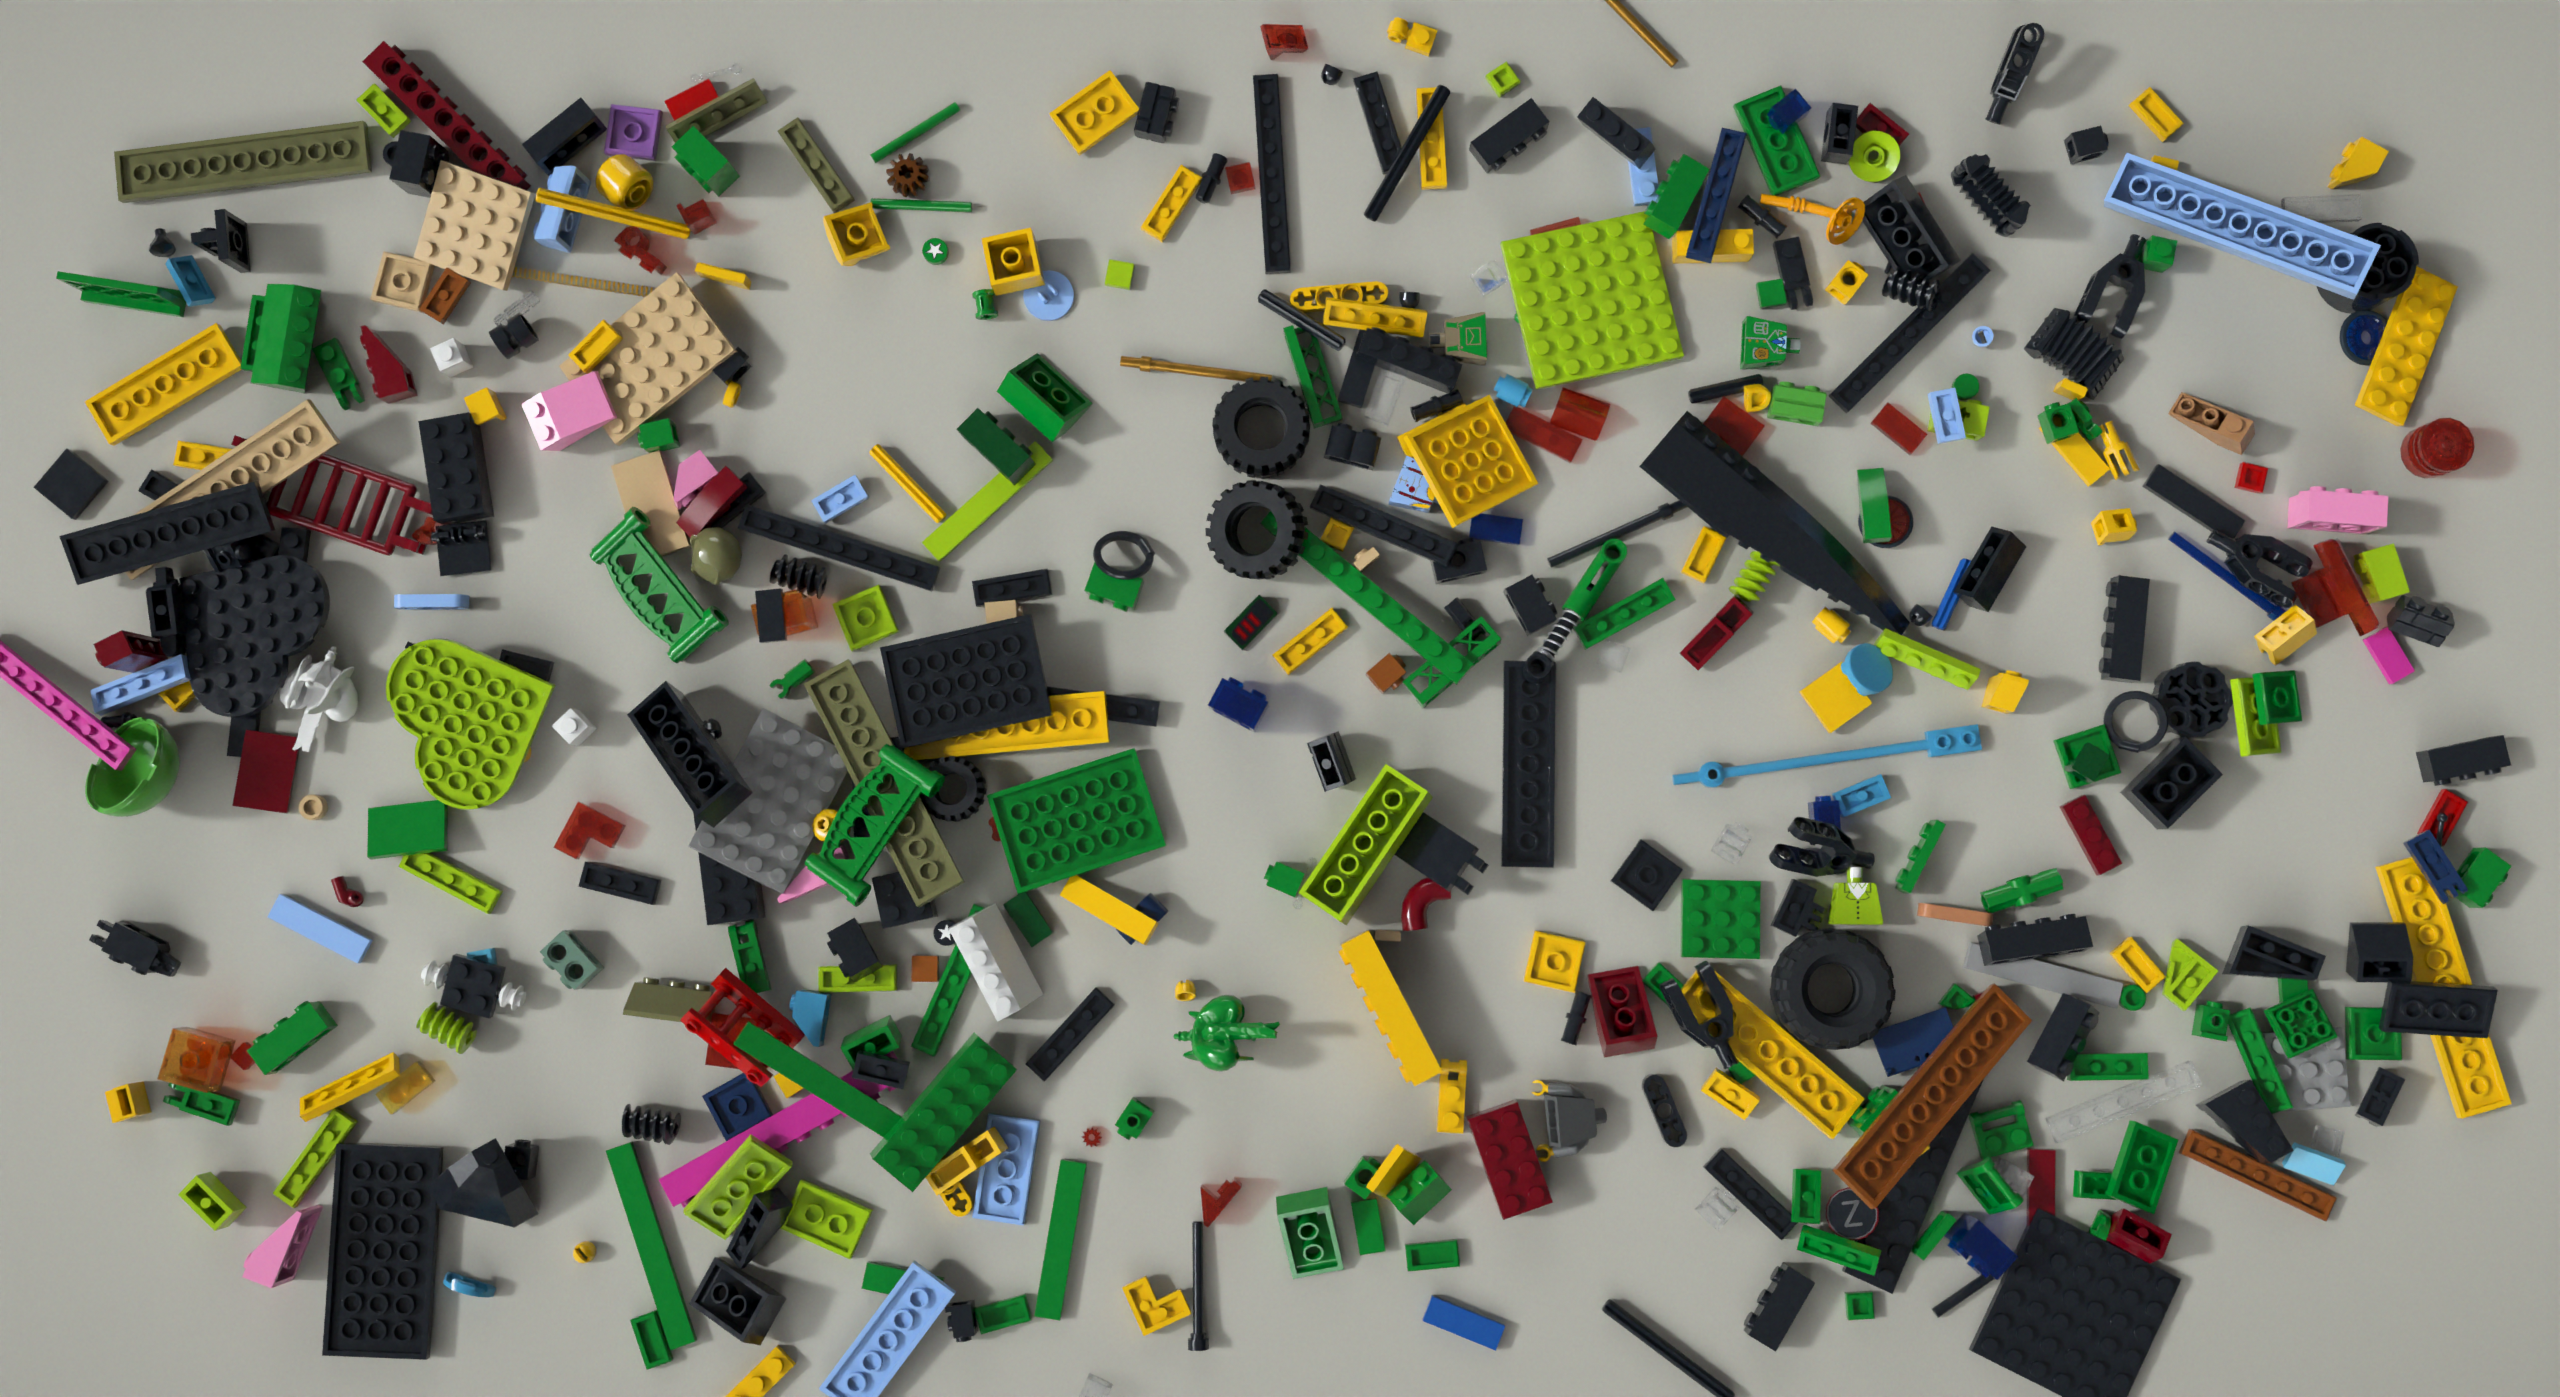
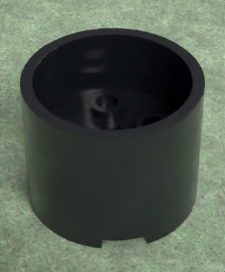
M2382 223L2366 224L2350 234L2381 246L2372 262L2373 267L2370 266L2355 299L2353 300L2316 286L2324 301L2340 312L2352 314L2356 311L2372 310L2403 293L2410 287L2416 272V266L2419 265L2417 249L2411 238L2402 230L2398 231L2390 226L2382 225Z

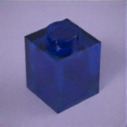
M1794 89L1772 106L1767 116L1771 126L1776 130L1779 129L1784 134L1804 119L1810 112L1811 107L1797 89Z
M1831 796L1815 797V802H1808L1809 819L1834 824L1841 829L1839 800L1831 801Z

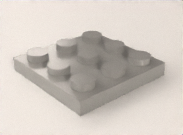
M2334 1027L2337 1038L2292 1058H2287L2274 1032L2262 1033L2293 1105V1108L2284 1111L2351 1107L2342 1028Z

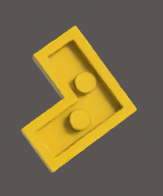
M1147 1275L1122 1287L1143 1336L1192 1313L1181 1288L1157 1299Z

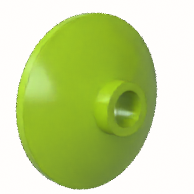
M1869 131L1860 135L1854 141L1853 155L1849 159V166L1852 172L1858 178L1867 182H1878L1888 178L1897 169L1900 161L1898 143L1891 135L1883 131ZM1873 150L1879 153L1876 159L1869 157V153Z

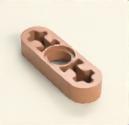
M1918 903L1917 916L1980 926L1993 925L1994 914Z

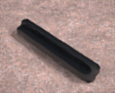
M1761 374L1690 389L1688 397L1690 402L1694 404L1742 393L1746 385H1764Z

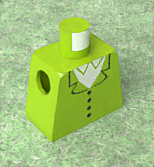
M1849 867L1847 869V883H1834L1828 924L1883 925L1876 883H1863V867Z

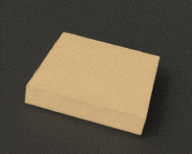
M383 251L370 299L374 302L422 313L419 309L426 299L435 265L415 258Z

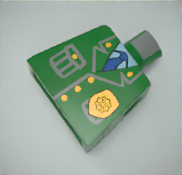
M1746 316L1742 321L1740 369L1779 366L1785 361L1786 353L1799 354L1801 339L1787 338V325L1751 316Z

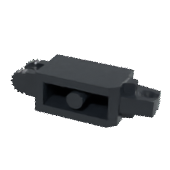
M155 568L156 582L153 583V587H148L146 590L151 637L160 639L164 655L169 657H175L180 654L185 655L187 652L182 586L179 585L178 579H174L172 568Z
M104 920L98 921L97 926L110 934L107 939L103 936L92 934L89 941L102 947L101 951L109 954L108 958L120 964L125 962L132 966V971L141 975H147V973H159L169 977L176 975L181 962L169 954V942L129 922H115V924Z

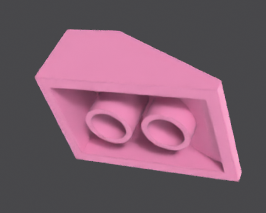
M593 371L541 392L522 404L540 449L547 451H561L617 418L598 371Z
M318 1204L294 1213L248 1255L244 1262V1268L246 1269L242 1277L269 1288H274L294 1280L323 1206Z

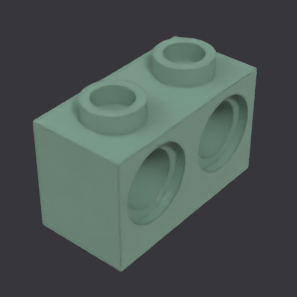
M571 930L561 931L540 951L544 956L543 962L551 970L556 969L561 975V982L569 989H582L604 969V966ZM561 945L566 949V956L563 959L557 954V950ZM578 964H580L584 970L583 975L580 978H578L574 973V969Z

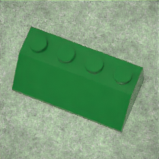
M267 284L251 384L305 394L321 300V290L294 284Z

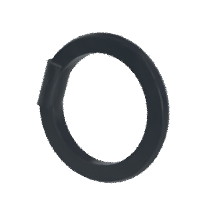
M1116 531L1104 535L1098 540L1093 550V558L1098 568L1106 575L1120 580H1132L1146 574L1152 567L1155 555L1146 538L1128 531ZM1118 540L1129 541L1140 547L1146 559L1140 567L1134 570L1120 571L1113 569L1104 562L1101 551L1110 542Z
M2129 691L2122 693L2109 703L2104 713L2103 722L2109 738L2119 749L2135 753L2149 750L2164 738L2168 729V715L2165 707L2156 697L2146 692ZM2130 699H2140L2150 703L2156 709L2160 724L2153 738L2146 742L2138 743L2122 739L2118 736L2113 728L2112 717L2115 709L2122 702Z

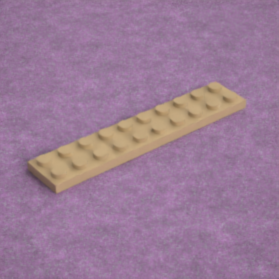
M311 399L305 400L136 514L254 481H259L262 493L264 494L341 442ZM159 563L130 570L125 573L128 575L130 580H133L138 578L139 576H141L142 574H144L145 572H147Z

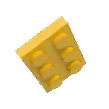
M1109 70L1050 112L1049 115L1080 156L1138 115L1139 108L1112 71Z

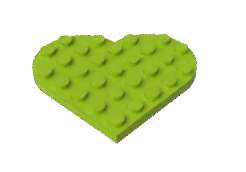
M437 638L418 642L399 654L387 676L386 697L387 701H390L395 713L394 717L398 723L409 733L418 737L415 747V766L419 770L424 782L422 784L427 791L437 800L448 806L458 809H478L498 801L514 785L556 685L462 643Z

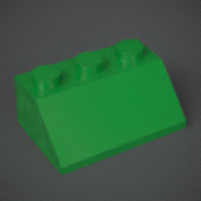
M1038 353L1008 371L997 390L1008 403L1051 442L1067 433L1093 404Z

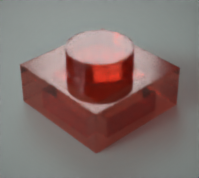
M1250 162L1225 167L1231 194L1255 189Z

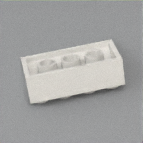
M996 903L949 927L952 937L997 1022L1021 1010L1044 995Z

